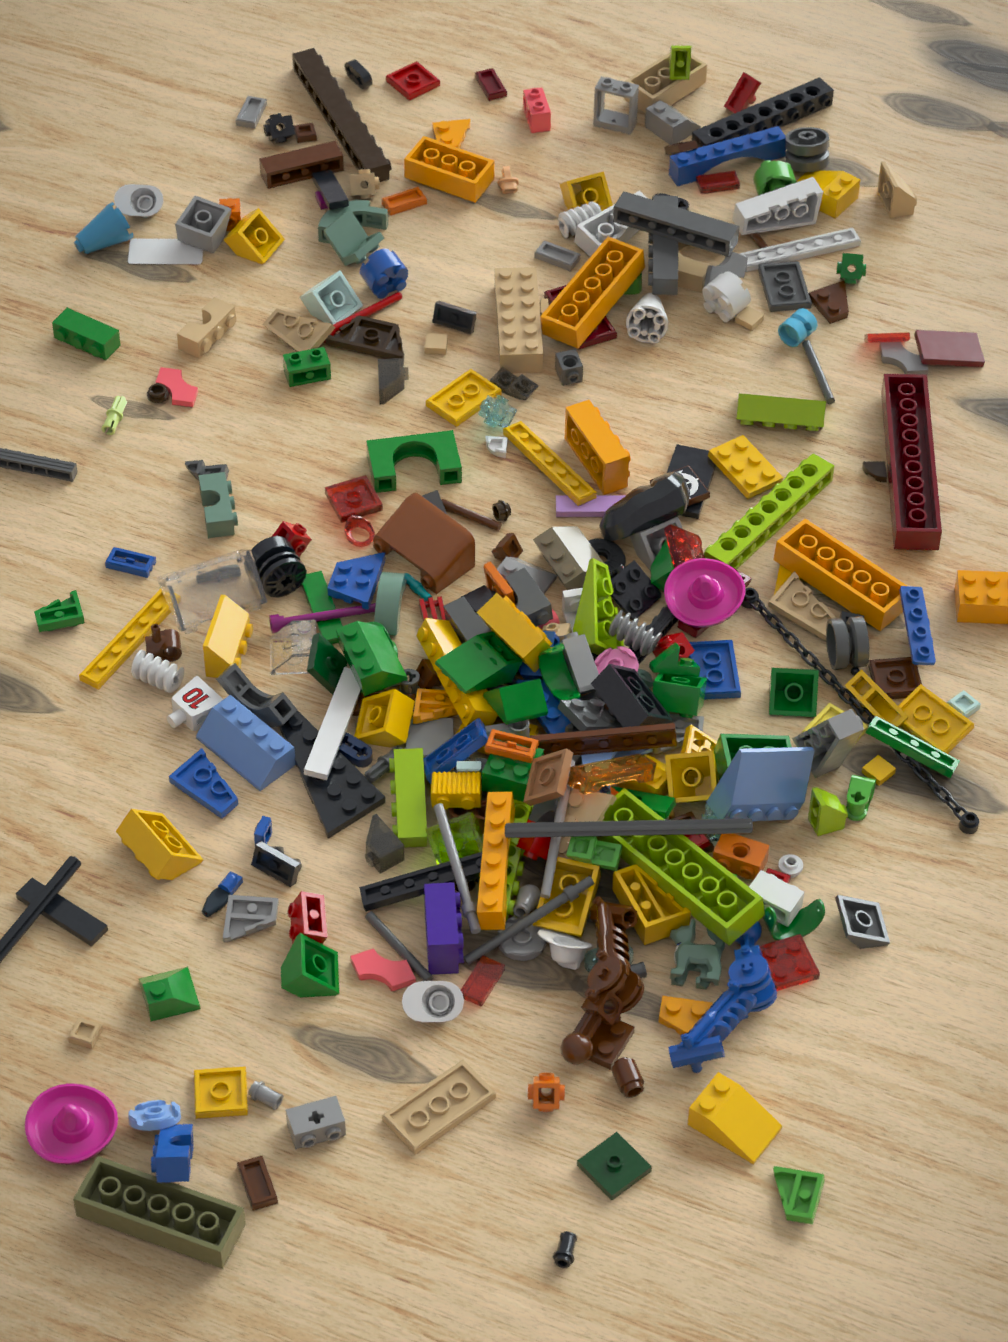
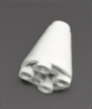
M652 293L644 295L630 310L626 319L627 333L631 338L640 342L655 344L664 337L668 330V318L658 295Z

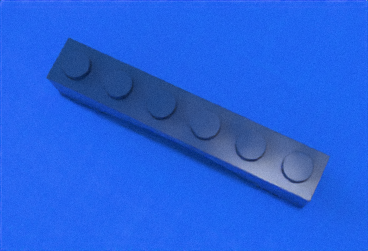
M777 126L671 155L669 176L678 187L696 182L713 167L732 159L755 157L765 161H772L786 156L785 134Z

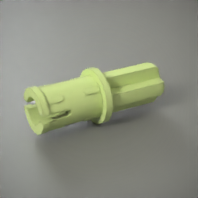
M116 396L111 408L106 412L107 418L101 429L105 432L108 427L109 429L106 433L108 435L115 433L119 421L123 419L122 413L127 404L124 396Z

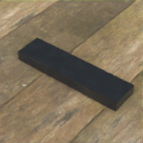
M331 169L311 173L312 180L329 210L349 206V199Z
M31 878L16 892V899L29 906L45 885ZM59 894L41 913V915L90 946H93L108 931L107 924Z

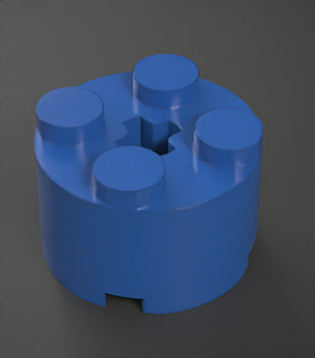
M380 249L368 257L369 261L366 265L364 263L361 265L360 276L379 299L385 298L388 293L395 290L402 291L407 285L408 269L393 250Z

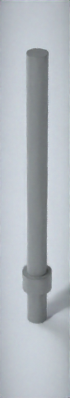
M574 760L571 761V769L569 770L564 796L558 798L554 822H564L569 793L573 790L574 779L572 778L575 766ZM551 837L540 893L542 898H550L561 837Z
M439 803L434 806V810L463 903L461 906L463 916L468 920L471 933L477 934L481 931L477 918V906L475 902H472L444 806Z

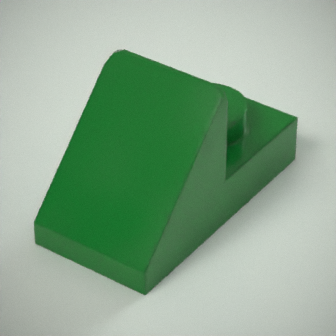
M673 643L649 664V668L653 673L696 677L700 675V667L693 659L680 658V661H678L680 646L677 643Z

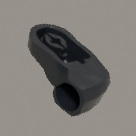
M677 471L660 475L654 478L650 485L639 486L633 489L625 497L609 507L599 525L604 540H620L683 514L688 507L690 490L684 476Z

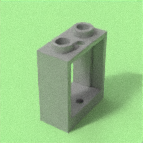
M601 76L594 93L593 126L631 135L637 124L639 85ZM605 93L629 98V115L604 109Z

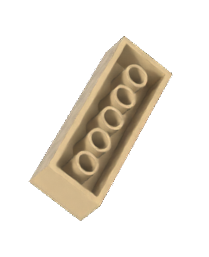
M536 267L495 268L494 289L500 374L543 372V345Z

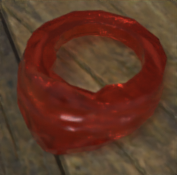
M350 516L346 521L344 530L349 543L357 547L371 544L375 531L369 521L360 516ZM360 527L368 531L370 536L366 541H356L352 537V530Z

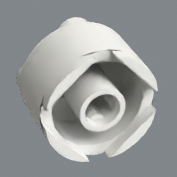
M729 271L719 274L702 289L705 300L704 308L709 313L715 312L718 314L723 322H728L750 304L751 296L748 289L744 290L741 286L742 280Z

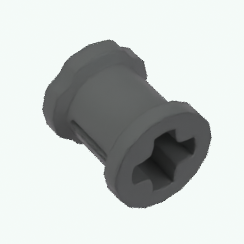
M405 669L406 675H409V682L408 680L400 682L399 692L415 694L416 698L420 675L414 669Z

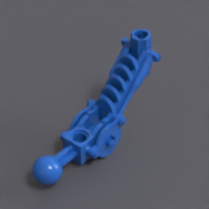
M759 921L735 940L736 943L740 944L741 948L734 950L735 961L729 967L728 974L730 979H728L729 982L727 983L728 989L720 995L688 1033L681 1035L682 1042L680 1044L669 1046V1055L673 1068L691 1065L692 1071L699 1073L702 1071L701 1064L704 1061L725 1057L722 1041L728 1037L742 1019L748 1018L750 1012L765 1010L775 1002L777 990L771 977L769 965L766 959L763 958L759 945H755L762 933V926Z

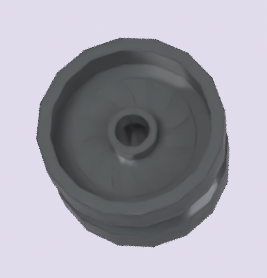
M801 127L786 134V163L791 165L792 170L815 172L829 165V134L825 130L814 127Z
M863 616L849 617L846 624L842 618L828 619L826 625V645L832 669H846L849 662L855 668L867 667L870 648L867 626Z

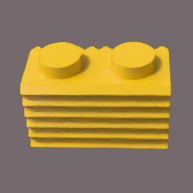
M434 771L432 773V808L439 803L443 804L444 809L481 808L482 782L479 771H468L467 773L464 771L462 773L459 771L457 773L454 771L452 773H446L445 771L436 773Z

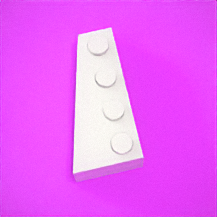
M811 177L736 203L732 220L735 225L739 226L741 235L813 225L817 221L823 191L815 178Z
M640 191L634 193L635 195L647 198ZM614 205L583 221L576 227L574 242L589 257L592 256L608 236L626 243L639 231L638 229L613 222Z

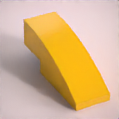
M862 669L844 685L874 717L878 716L896 727L902 725L909 718Z

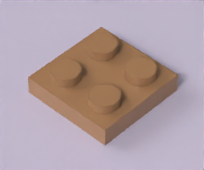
M566 748L533 759L524 803L532 806L564 796L573 752Z

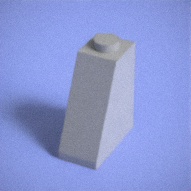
M577 632L564 635V639L559 643L564 645V650H562L564 659L580 695L596 691L591 682L599 673L585 634L578 636Z

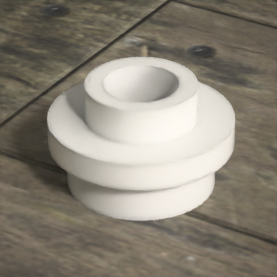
M788 854L780 858L778 867L782 873L791 875V878H794L802 872L803 861L796 855Z

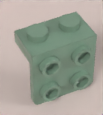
M350 210L344 212L323 232L345 266L354 262L356 264L363 262L367 258L366 254L377 250L380 247L379 243L384 239L381 232L368 236Z

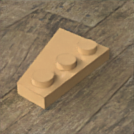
M795 572L786 580L768 604L769 608L826 641L828 619L836 618L823 602H819L813 596L812 590L808 586L803 585Z

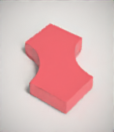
M160 367L156 384H163L172 397V405L194 407L198 387L191 386L182 379V370Z
M374 948L350 956L353 968L361 981L369 979L380 981L386 984L392 992L416 982L407 959L401 961L388 960L381 957Z

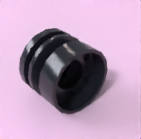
M273 536L260 541L252 548L247 558V564L251 572L257 578L265 594L270 597L279 598L296 591L306 578L307 570L299 556L296 555L290 542L284 537Z

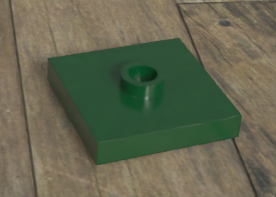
M317 633L312 638L307 672L334 695L343 669L347 667V660L324 636Z
M615 1132L577 1160V1166L611 1200L618 1197L652 1171V1166L618 1132Z

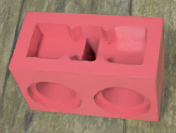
M543 87L523 90V110L531 133L551 131V111Z

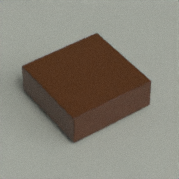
M313 123L294 125L297 143L317 141Z

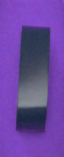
M345 732L341 742L342 745H340L338 751L357 767L369 766L373 759L371 747Z

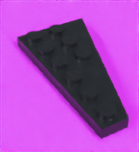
M296 711L284 725L279 726L284 739L294 746L296 767L300 771L301 779L312 804H314L317 810L319 820L324 826L328 839L386 803L385 796L339 751L327 780L304 775L305 765L319 731L299 711Z

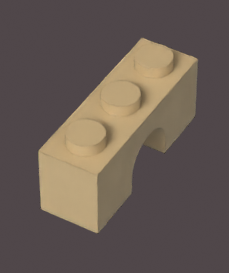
M214 297L202 308L203 325L194 324L189 321L177 333L178 349L197 358L208 352L211 346L217 340H220L229 328L235 325V306Z

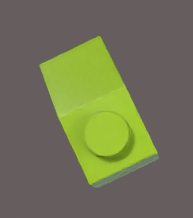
M671 46L669 56L670 80H689L691 46Z
M818 787L812 788L808 820L817 837L844 829L845 820L848 818L845 805L840 803L836 795Z

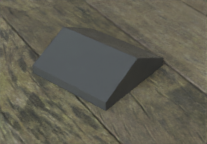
M842 895L835 897L845 936L860 949L888 946L890 944L878 902Z

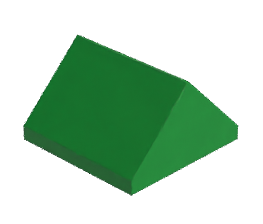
M771 667L769 715L816 717L819 670Z
M540 679L497 688L483 694V697L506 725L548 715Z

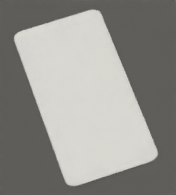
M131 239L128 263L201 264L203 249L178 241V239Z

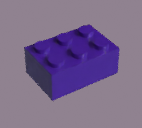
M454 882L424 884L428 972L431 975L459 973V963H464L460 892H455Z

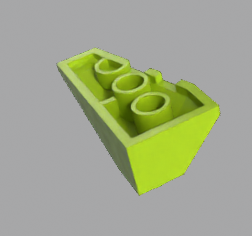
M592 558L589 560L573 632H577L578 636L585 634L591 653L600 655L609 648L613 650L618 649V646L624 647V640L618 641L616 638L617 634L615 636L609 635L610 625L618 614V609L613 606L611 595L614 591L608 565Z

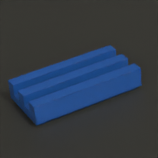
M113 547L105 562V567L148 578L150 575L149 571L151 572L153 565L156 564V557Z

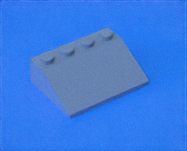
M813 747L739 749L706 803L718 819L750 818L752 822L792 820L798 815L800 808L805 802L815 750Z

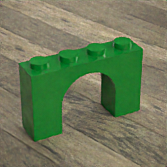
M453 430L366 440L367 459L374 493L396 491V472L394 467L399 461L408 457H422L431 461L437 469L440 485L462 483V465Z

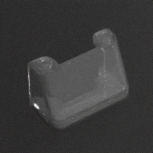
M251 550L233 551L157 577L179 631H184L185 634L197 631V626L213 618L221 594L226 595L242 609H248L249 612L262 608L261 604L267 603Z

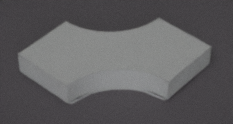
M732 251L730 256H725L723 262L718 266H708L704 286L725 271H729L739 278H744L748 257Z
M880 342L879 348L883 363L899 367L903 370L904 374H924L928 376V366L921 363L920 355L906 350L901 342Z

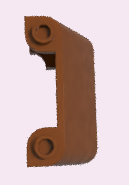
M418 493L408 496L373 538V547L378 553H385L387 555L394 550L420 570L422 585L436 595L475 567V539L471 532Z

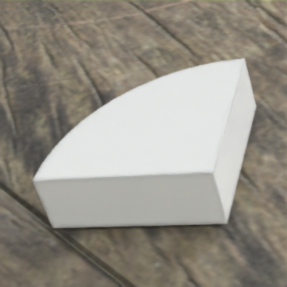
M486 436L487 449L495 456L506 458L507 437Z

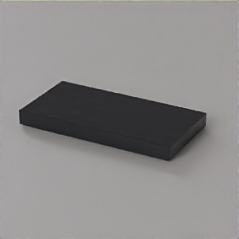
M676 444L667 473L689 465L706 488L709 489L716 465L708 457L709 450ZM705 500L688 506L681 516L699 519Z

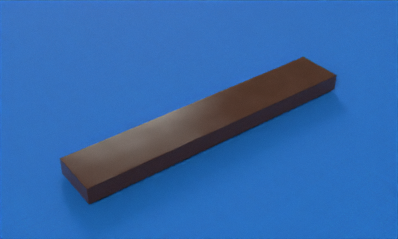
M675 723L530 736L532 739L539 740L538 748L544 749V755L566 748L573 752V755L677 746Z

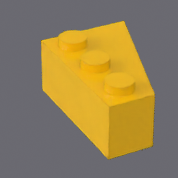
M637 864L613 872L612 890L621 905L632 906L637 911L638 921L634 928L644 945L669 937L671 930L678 929L680 926L690 925L691 911L686 907H681L674 900L673 895L670 893L666 894L658 887V883Z

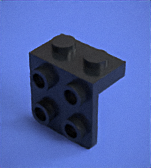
M635 560L627 566L621 564L612 571L614 576L611 578L614 592L611 597L625 614L631 613L630 620L638 618L661 598L662 594L659 589L651 584L650 578Z

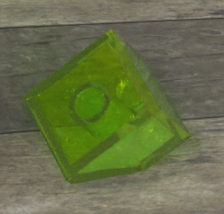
M468 812L448 820L459 858L482 852L484 837L474 813ZM439 824L426 828L425 831L437 865L450 861Z

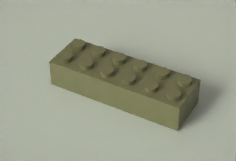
M100 1156L96 1157L73 1198L76 1216L222 1269L246 1225L243 1207L173 1182L157 1183L156 1176Z

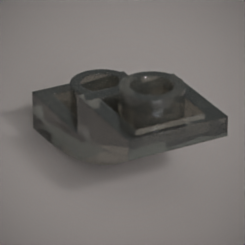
M504 367L490 379V382L502 389L503 393L521 400H527L539 387V385L523 374L517 377Z

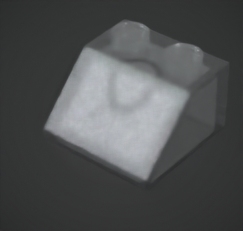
M316 620L291 621L270 637L271 675L309 674L307 666L312 638L316 634Z

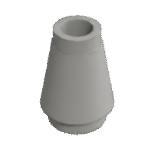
M528 884L519 889L513 910L518 918L526 917L538 906L541 893L538 887Z

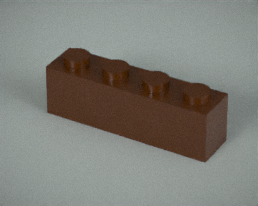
M336 141L259 158L260 175L267 189L312 179L311 173L330 169L333 173L344 171L343 153Z

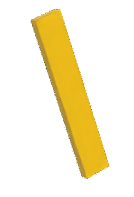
M522 421L503 428V435L574 503L579 506L596 498L597 492Z
M161 587L79 674L80 681L99 690L145 641V636L151 634V626L153 624L160 625L181 602L180 596Z

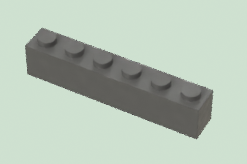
M623 191L614 205L613 222L727 257L730 256L738 243L739 226L625 191Z
M653 195V200L678 207V196ZM649 233L648 244L652 245H649L648 258L652 259L648 260V272L652 273H648V286H652V294L677 295L678 242Z

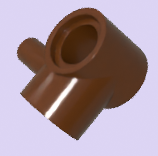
M153 624L151 626L152 636H145L147 654H153L154 658L157 656L161 657L163 661L173 662L178 660L182 656L179 632L174 629L161 631L160 625Z

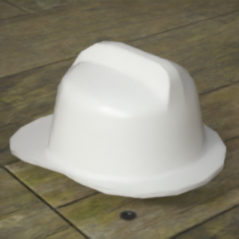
M124 185L117 190L114 197L115 206L123 214L150 217L156 214L161 209L164 201L161 191L151 185Z
M541 929L537 933L539 937L549 942L551 958L565 968L578 969L584 959L586 949L592 948V944L581 941L566 933L549 929Z
M447 981L415 982L406 989L402 998L403 1010L407 1016L419 1022L451 1021L460 1014L464 1004L463 993L459 987Z

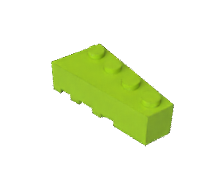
M423 748L394 749V758H389L390 773L395 775V780H390L391 795L396 796V802H391L392 817H397V825H392L393 839H398V848L427 847Z

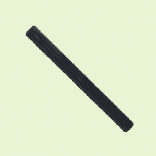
M69 856L0 939V963L80 868L81 861L77 857Z

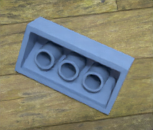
M231 695L212 707L196 735V739L259 791L296 765L294 746Z

